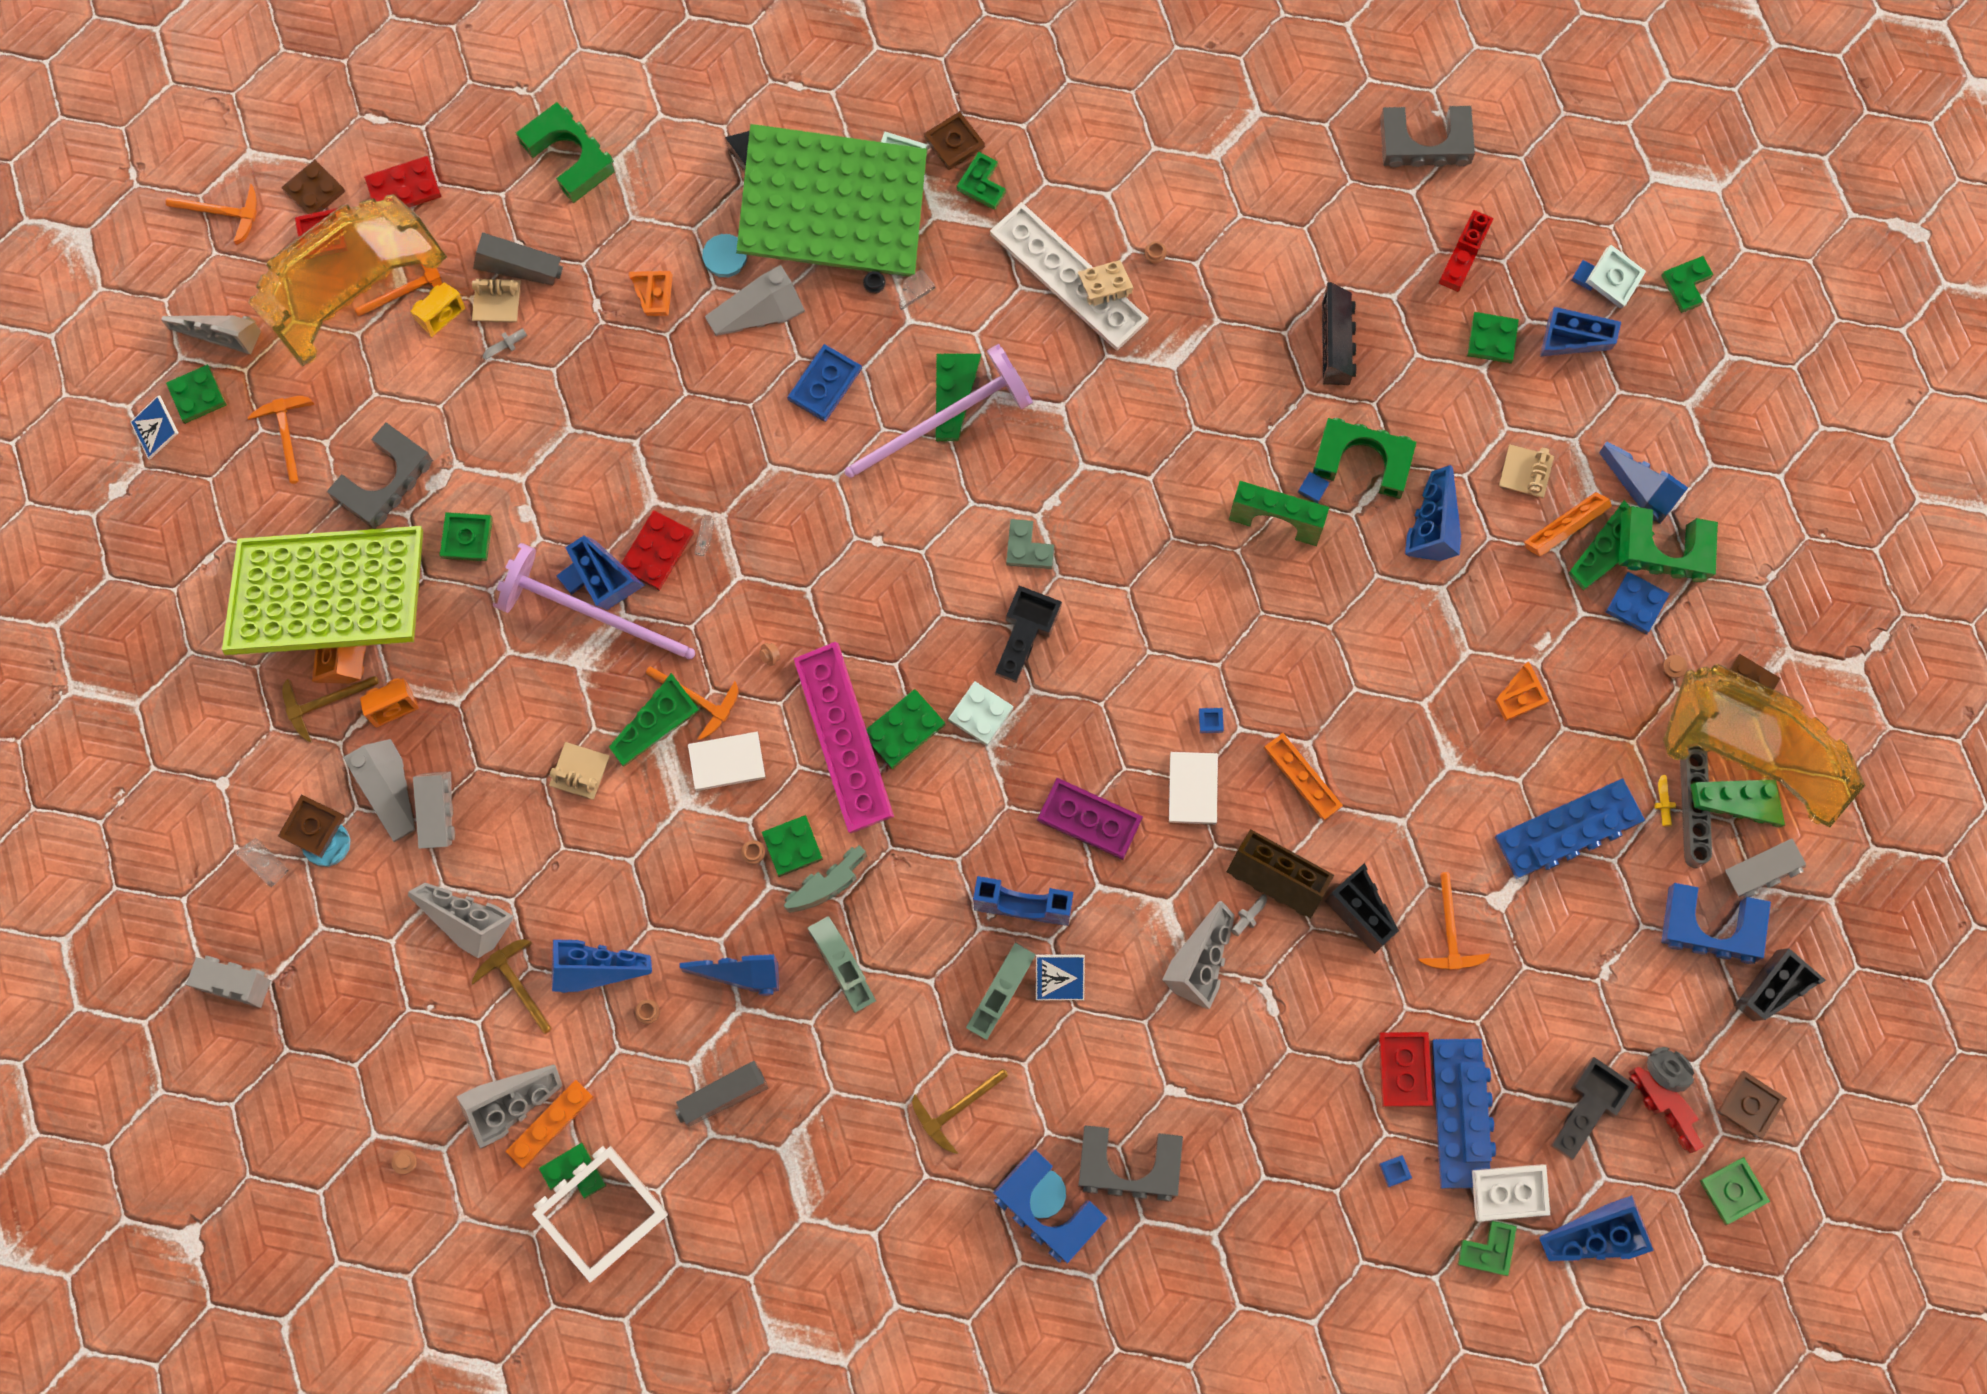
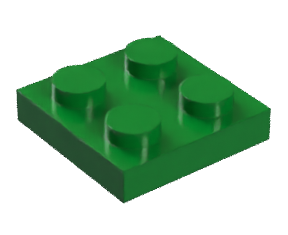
M1474 312L1467 356L1512 364L1519 319Z
M208 364L166 382L184 424L227 405Z
M445 512L440 548L441 559L487 561L492 516Z
M806 815L761 832L778 877L823 860Z
M1745 1157L1699 1180L1725 1225L1770 1202Z

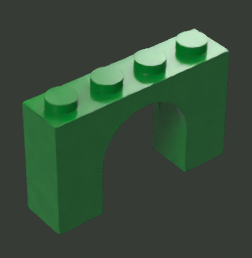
M556 102L518 130L516 136L520 145L532 158L558 141H571L582 148L579 160L556 178L560 189L574 204L615 173L612 165L614 160L608 152L603 153L600 150V145L593 136L590 138L586 134L587 131L581 122L578 121L576 123L572 119L573 115L566 106L562 108Z
M1328 418L1312 473L1323 479L1334 481L1342 454L1353 446H1368L1376 450L1384 462V473L1378 493L1401 499L1417 441H1413L1408 436L1398 437L1391 435L1385 430L1376 431L1368 429L1363 424L1353 425L1346 423L1340 418Z
M1239 481L1229 521L1251 527L1252 520L1256 516L1279 518L1292 524L1297 529L1296 541L1317 547L1330 507Z
M1631 506L1621 513L1619 566H1625L1628 570L1632 571L1647 570L1650 574L1654 575L1669 574L1672 578L1677 579L1691 578L1694 582H1706L1707 579L1716 575L1718 522L1696 518L1686 524L1684 553L1681 558H1672L1663 554L1653 541V510Z

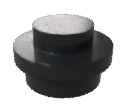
M872 271L864 277L863 285L866 291L876 294L885 288L886 282L881 273Z

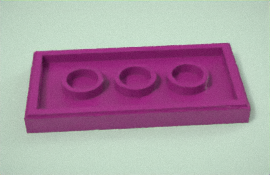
M1056 778L1037 821L1124 860L1143 816Z

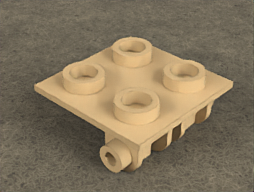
M1121 260L1078 272L1088 295L1087 301L1089 305L1093 304V306L1104 303V297L1108 303L1110 295L1112 300L1115 301L1116 298L1129 297V294H1132L1133 285Z
M476 279V281H473L472 289L475 290L472 321L517 322L521 280Z
M1509 444L1499 487L1544 498L1554 456L1550 455L1547 448H1540V451L1537 452Z
M565 742L556 768H552L550 771L552 779L549 786L594 800L610 756Z

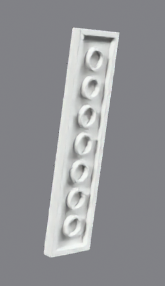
M1022 202L990 230V235L1116 351L1148 322L1149 318L1126 297L1116 298L1113 301L1110 295L1108 303L1104 297V303L1093 306V304L1089 305L1087 301L1088 295L1078 272L1093 267Z

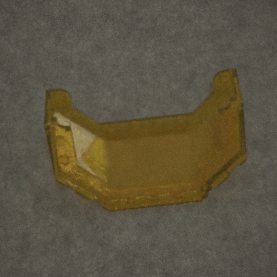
M394 194L387 195L385 200L378 202L375 199L360 201L359 206L350 207L348 204L340 206L269 259L266 265L269 269L266 274L261 275L256 285L258 292L256 296H251L248 303L302 367L313 362L316 358L317 349L313 343L322 323L333 318L336 312L344 306L350 305L357 296L367 292L373 284L380 279L386 278L389 272L395 268L419 263L426 268H436L447 258L420 217Z
M1720 664L1714 665L1711 669L1707 666L1699 668L1696 672L1688 670L1685 673L1663 739L1667 754L1671 758L1685 760L1689 755L1687 748L1700 746L1708 752L1713 751L1727 761H1735L1747 770L1752 769L1759 772L1766 779L1772 778L1780 782L1805 805L1809 814L1808 817L1812 822L1818 825L1823 824L1827 827H1831L1865 787V783L1848 745L1841 739L1836 741L1827 733L1829 728L1818 718L1813 717L1811 719L1802 711L1804 706L1797 700Z

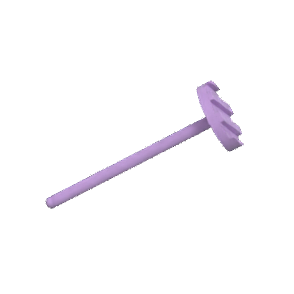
M997 344L987 350L993 365L1000 375L998 378L850 465L851 467L845 469L846 476L849 478L854 477L1005 386L1021 410L1031 405L1033 401L1002 347Z
M523 543L518 545L521 550L515 560L509 559L505 567L509 569L505 581H499L496 590L501 592L498 603H493V607L506 613L513 608L524 588L679 656L686 657L687 659H692L695 656L694 649L528 578L535 559L536 549Z

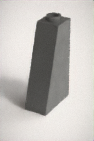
M482 232L473 269L553 285L555 278L560 279L563 266L559 265L561 257Z
M752 1061L677 1101L678 1109L675 1112L680 1123L685 1122L690 1127L769 1089L760 1067L755 1061Z

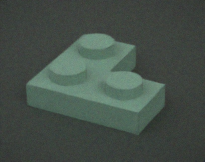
M1010 519L1006 565L1052 569L1054 544L1032 543L1033 521Z

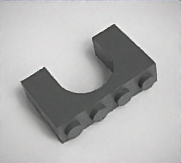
M1449 106L1446 115L1447 139L1436 146L1420 145L1409 136L1406 126L1405 107H1383L1380 117L1383 166L1400 167L1402 165H1412L1413 167H1421L1423 165H1434L1441 167L1452 164L1466 166L1472 163L1475 155L1472 106Z
M386 422L371 440L379 450L396 461L397 471L393 481L383 489L368 491L360 488L341 474L327 490V493L334 501L373 529H376L378 525L380 526L385 522L387 514L401 503L403 495L413 489L417 479L422 473H426L429 470L433 461L427 451Z
M1084 1126L1078 1187H1082L1083 1192L1098 1193V1189L1108 1190V1195L1122 1196L1123 1192L1133 1193V1198L1147 1199V1195H1155L1157 1200L1169 1202L1172 1201V1197L1177 1198L1183 1136L1158 1133L1155 1163L1152 1171L1142 1179L1129 1181L1118 1177L1109 1167L1107 1161L1109 1128Z

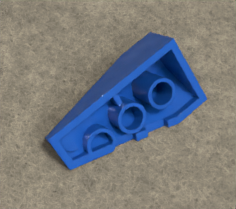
M1606 442L1599 452L1638 506L1653 510V521H1657L1660 524L1688 489L1687 486L1662 470L1660 474L1650 469L1651 465L1646 461L1636 462L1630 453L1609 442Z
M1448 465L1430 473L1422 494L1424 501L1421 509L1416 510L1414 515L1417 518L1414 527L1409 528L1407 533L1405 554L1409 557L1442 561L1460 555L1461 530L1453 467Z
M553 940L552 992H579L652 974L650 955L621 950L617 953L607 950V946L599 945L598 948L585 946V942L579 940Z
M774 954L742 956V961L739 962L736 959L721 958V960H718V964H713L711 960L679 963V968L682 972L749 991L759 992L761 996L773 995V991H779V962Z
M1632 1195L1608 1203L1539 1237L1549 1261H1574L1581 1258L1605 1260V1258L1614 1257L1631 1259L1654 1251Z

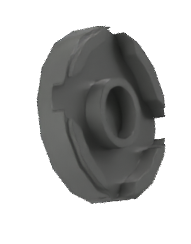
M1656 1048L1647 1059L1648 1071L1653 1079L1670 1091L1683 1092L1688 1089L1694 1082V1070L1690 1062L1681 1053L1669 1051L1670 1048Z

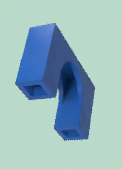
M977 876L973 906L974 911L1069 926L1074 892L1049 888V894H1026L1004 888L1001 885V880Z
M1674 883L1668 887L1661 943L1668 944L1669 948L1682 950L1683 947L1689 948L1696 954L1714 953L1716 957L1721 959L1740 958V962L1746 964H1755V962L1764 958L1771 901L1750 897L1741 900L1737 928L1734 934L1728 939H1715L1705 934L1696 921L1695 912L1699 887Z
M1032 1149L993 1192L997 1197L994 1202L1004 1211L1007 1208L1015 1214L1012 1219L1019 1226L1024 1228L1026 1225L1033 1232L1030 1236L1040 1245L1045 1243L1051 1249L1048 1253L1057 1262L1060 1263L1063 1260L1068 1263L1108 1218L1093 1203L1086 1200L1064 1224L1055 1227L1041 1224L1031 1211L1030 1198L1036 1185L1053 1166L1036 1149Z

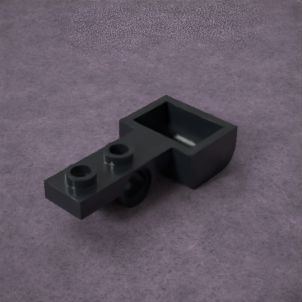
M1020 585L1018 586L1006 615V621L1015 624L996 668V676L1017 683L1025 662H1027L1037 633L1050 637L1059 616L1062 601Z
M1591 1058L1571 1087V1090L1582 1097L1567 1116L1563 1124L1564 1126L1551 1144V1147L1570 1160H1574L1602 1114L1605 1112L1611 1117L1617 1116L1636 1085L1597 1058Z

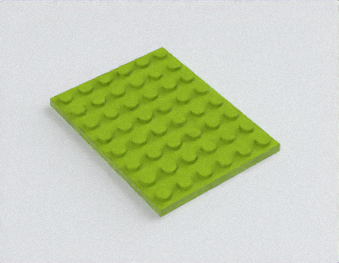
M422 526L237 539L222 646L224 655L414 642L423 542Z

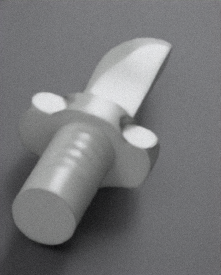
M522 328L510 336L506 332L501 334L504 340L489 347L484 352L483 359L487 360L507 347L511 351L515 350L516 348L513 344L527 336L524 329Z
M1265 894L1259 897L1248 912L1244 909L1239 911L1238 914L1241 919L1231 929L1234 935L1239 936L1248 925L1253 928L1257 924L1253 918L1264 908L1267 901Z

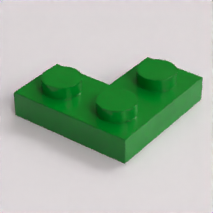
M978 152L958 183L957 191L995 210L1006 194L1004 187L989 180L998 166V161Z
M1704 256L1663 271L1661 274L1681 313L1702 305L1704 301L1695 285L1711 279L1714 275Z
M580 1143L539 1167V1170L550 1190H553L564 1179L568 1181L574 1178L575 1175L572 1172L582 1163L588 1166L593 1160L585 1145ZM597 1168L577 1184L579 1191L585 1199L607 1186Z
M1490 1221L1487 1245L1462 1240L1458 1265L1509 1276L1517 1226Z

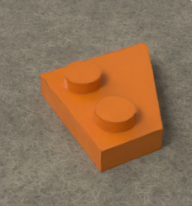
M671 271L629 272V277L641 301L644 313L647 316H669L673 277Z
M1526 662L1495 702L1506 722L1548 704L1549 699L1530 662Z

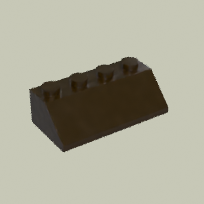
M1252 829L1249 830L1226 871L1235 879L1249 884L1255 890L1269 895L1278 903L1285 904L1294 909L1298 914L1307 916L1310 919L1334 877V874Z

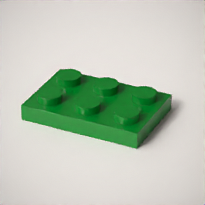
M914 689L866 730L872 748L893 770L942 729L946 723L919 692Z

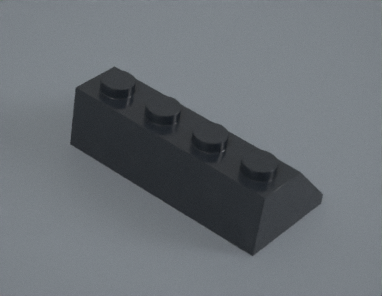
M1327 282L1322 299L1323 385H1350L1352 377H1356L1357 371L1356 363H1353L1352 356L1356 355V343L1352 342V335L1356 333V322H1352V314L1355 315L1356 302L1352 301V292L1332 282Z

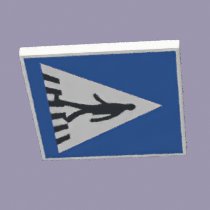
M157 396L130 421L148 459H152L178 434L161 396Z
M1036 955V1000H1084L1085 955Z

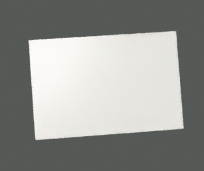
M758 732L688 744L696 791L766 779Z
M1170 752L1169 823L1217 824V753Z
M1546 1165L1472 1170L1476 1221L1550 1215Z

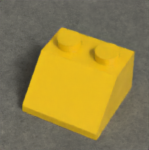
M444 282L440 286H435L424 300L417 301L410 312L414 320L433 337L466 308L460 293Z

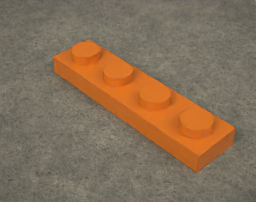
M1597 492L1593 493L1524 541L1526 549L1538 556L1546 554L1554 546L1566 540L1574 532L1585 527L1587 523L1612 507L1610 499Z
M1281 733L1264 747V750L1323 822L1343 807L1342 803L1284 733Z
M575 1080L505 1152L522 1169H525L594 1096Z

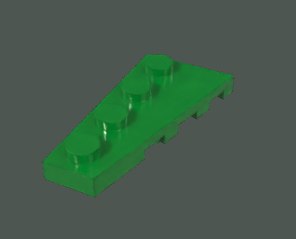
M936 354V414L971 394L982 354ZM966 410L936 427V441H959Z
M1623 500L1568 573L1583 591L1619 564L1621 513L1630 507L1625 500Z
M670 673L662 686L654 692L651 699L639 710L636 717L623 729L609 748L624 767L700 710L674 675Z
M1776 779L1695 782L1690 785L1694 806L1697 809L1718 814H1731L1736 818H1748L1754 820V822L1761 824L1769 823L1778 828L1785 826Z

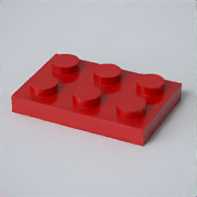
M428 156L364 176L378 218L442 197Z
M653 510L621 564L638 580L660 591L692 538L694 531Z
M1380 1032L1378 1035L1382 1107H1432L1429 1032Z

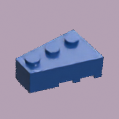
M1554 307L1549 314L1540 357L1612 350L1617 344L1621 322Z
M583 535L565 547L590 596L598 607L608 610L645 586L594 539Z

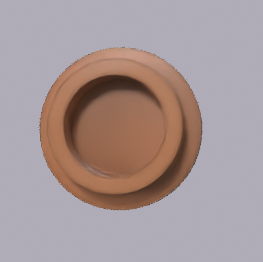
M1154 241L1146 246L1144 255L1149 262L1157 264L1165 260L1167 250L1161 242Z
M765 643L761 646L759 652L761 660L769 666L775 665L776 661L780 660V653L776 645Z
M1671 655L1664 661L1663 670L1671 678H1680L1687 671V663L1681 656Z
M752 840L744 844L741 854L745 862L758 864L765 857V848L759 841Z
M643 1000L635 1009L637 1019L644 1024L655 1022L660 1014L659 1006L653 1000Z
M407 1149L397 1151L392 1157V1168L399 1174L411 1173L417 1164L415 1154Z

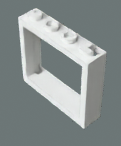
M602 1146L592 1155L595 1160L588 1166L582 1163L572 1172L575 1177L568 1183L565 1179L553 1189L556 1193L549 1199L544 1196L534 1205L537 1210L532 1213L590 1283L668 1215L667 1211L611 1146L607 1149ZM607 1158H610L655 1212L595 1265L589 1268L544 1213Z

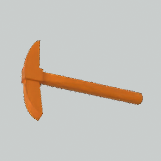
M252 184L249 187L245 207H242V209L167 198L165 201L168 207L240 217L241 222L234 239L236 245L241 244L248 237L257 213L256 193Z
M412 249L425 270L424 275L355 308V313L358 316H362L428 283L432 284L433 287L440 286L443 283L438 270L424 252Z
M306 396L272 400V402L252 412L247 419L250 420L273 413L277 415L289 482L291 484H297L299 479L286 413L289 409L315 405Z
M651 666L646 669L648 676L662 684L668 677ZM735 681L721 705H715L681 685L695 704L709 711L713 716L697 740H702L715 732L730 715V711L739 694Z
M1442 872L1440 878L1449 955L1447 958H1419L1418 960L1433 968L1461 970L1462 968L1481 965L1487 961L1491 953L1460 957V954H1458L1450 874Z

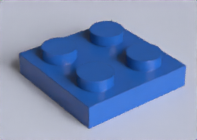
M1627 572L1605 613L1648 634L1670 593Z

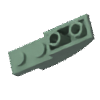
M860 845L855 849L853 847L844 854V860L839 865L834 864L828 869L826 878L819 872L815 875L810 874L802 882L803 887L798 892L793 891L786 897V903L784 904L786 911L792 913L815 907L847 889L857 880L856 875L852 871L867 857L866 851Z
M829 916L807 927L853 1012L856 1013L875 1002L876 999L865 981L864 974Z
M1016 942L1014 943L966 1026L967 1029L986 1040L988 1039L1036 954Z

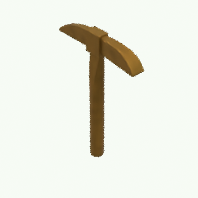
M372 676L301 706L297 704L291 681L287 679L282 689L287 716L296 731L305 740L312 742L302 718L304 714L378 685L379 679L377 676Z
M526 939L514 941L489 956L490 958L475 973L472 985L496 967L500 968L544 1034H547L551 1031V1026L517 978L507 960L533 943Z
M1005 1069L999 1070L937 1118L933 1119L916 1094H914L912 1100L914 1112L929 1137L931 1136L945 1150L959 1154L940 1131L941 1126L1008 1077V1073Z

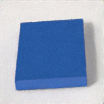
M823 344L787 399L826 422L862 370V365Z

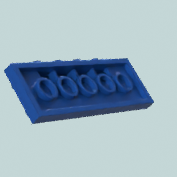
M1622 778L1497 834L1495 839L1517 880L1543 867L1546 870L1559 865L1558 861L1565 857L1567 861L1581 855L1579 851L1585 848L1588 851L1596 849L1602 845L1601 841L1607 838L1609 841L1616 840L1623 836V831L1643 823L1645 818Z
M1433 1039L1431 1042L1440 1189L1473 1188L1472 1170L1490 1169L1492 1157L1496 1156L1495 1142H1490V1132H1494V1119L1489 1117L1488 1107H1492L1493 1104L1492 1093L1487 1092V1082L1491 1081L1490 1068L1485 1067V1062H1483L1482 1039Z

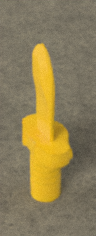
M1662 775L1658 781L1660 803H1655L1654 806L1655 809L1661 810L1662 826L1669 827L1672 826L1670 809H1675L1676 803L1669 802L1667 776Z

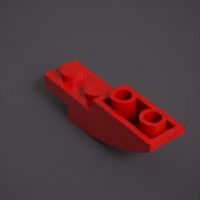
M1473 209L1438 284L1456 292L1460 291L1494 218Z
M1636 1067L1628 1072L1631 1076L1629 1080L1636 1085L1635 1089L1639 1090L1644 1097L1642 1100L1648 1111H1652L1654 1115L1664 1111L1666 1123L1670 1128L1675 1129L1679 1135L1678 1142L1684 1150L1693 1153L1705 1147L1691 1125L1699 1120L1698 1117L1677 1092L1670 1091L1658 1084L1650 1072L1640 1067Z

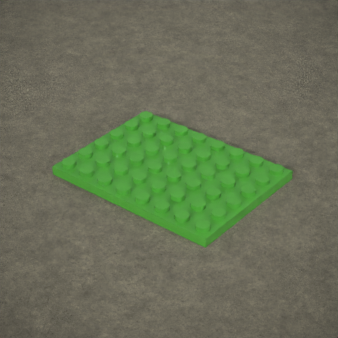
M750 124L736 253L914 277L927 149Z

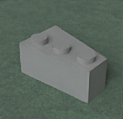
M451 771L423 773L413 777L419 849L451 845L452 840H455V829L452 826Z
M1792 838L1726 869L1725 872L1739 897L1744 895L1746 898L1758 894L1757 889L1763 886L1771 888L1781 883L1780 879L1789 875L1792 878L1803 873L1806 863Z
M207 955L205 959L196 957L186 983L187 986L255 1007H262L271 980L264 977V972L252 968L250 971L242 969L243 966L228 962L227 965L221 964L219 959Z

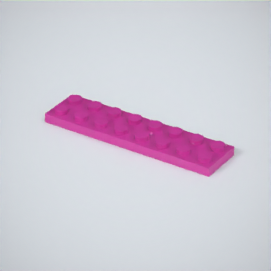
M833 642L794 658L848 833L852 834L893 818L894 814L839 643Z

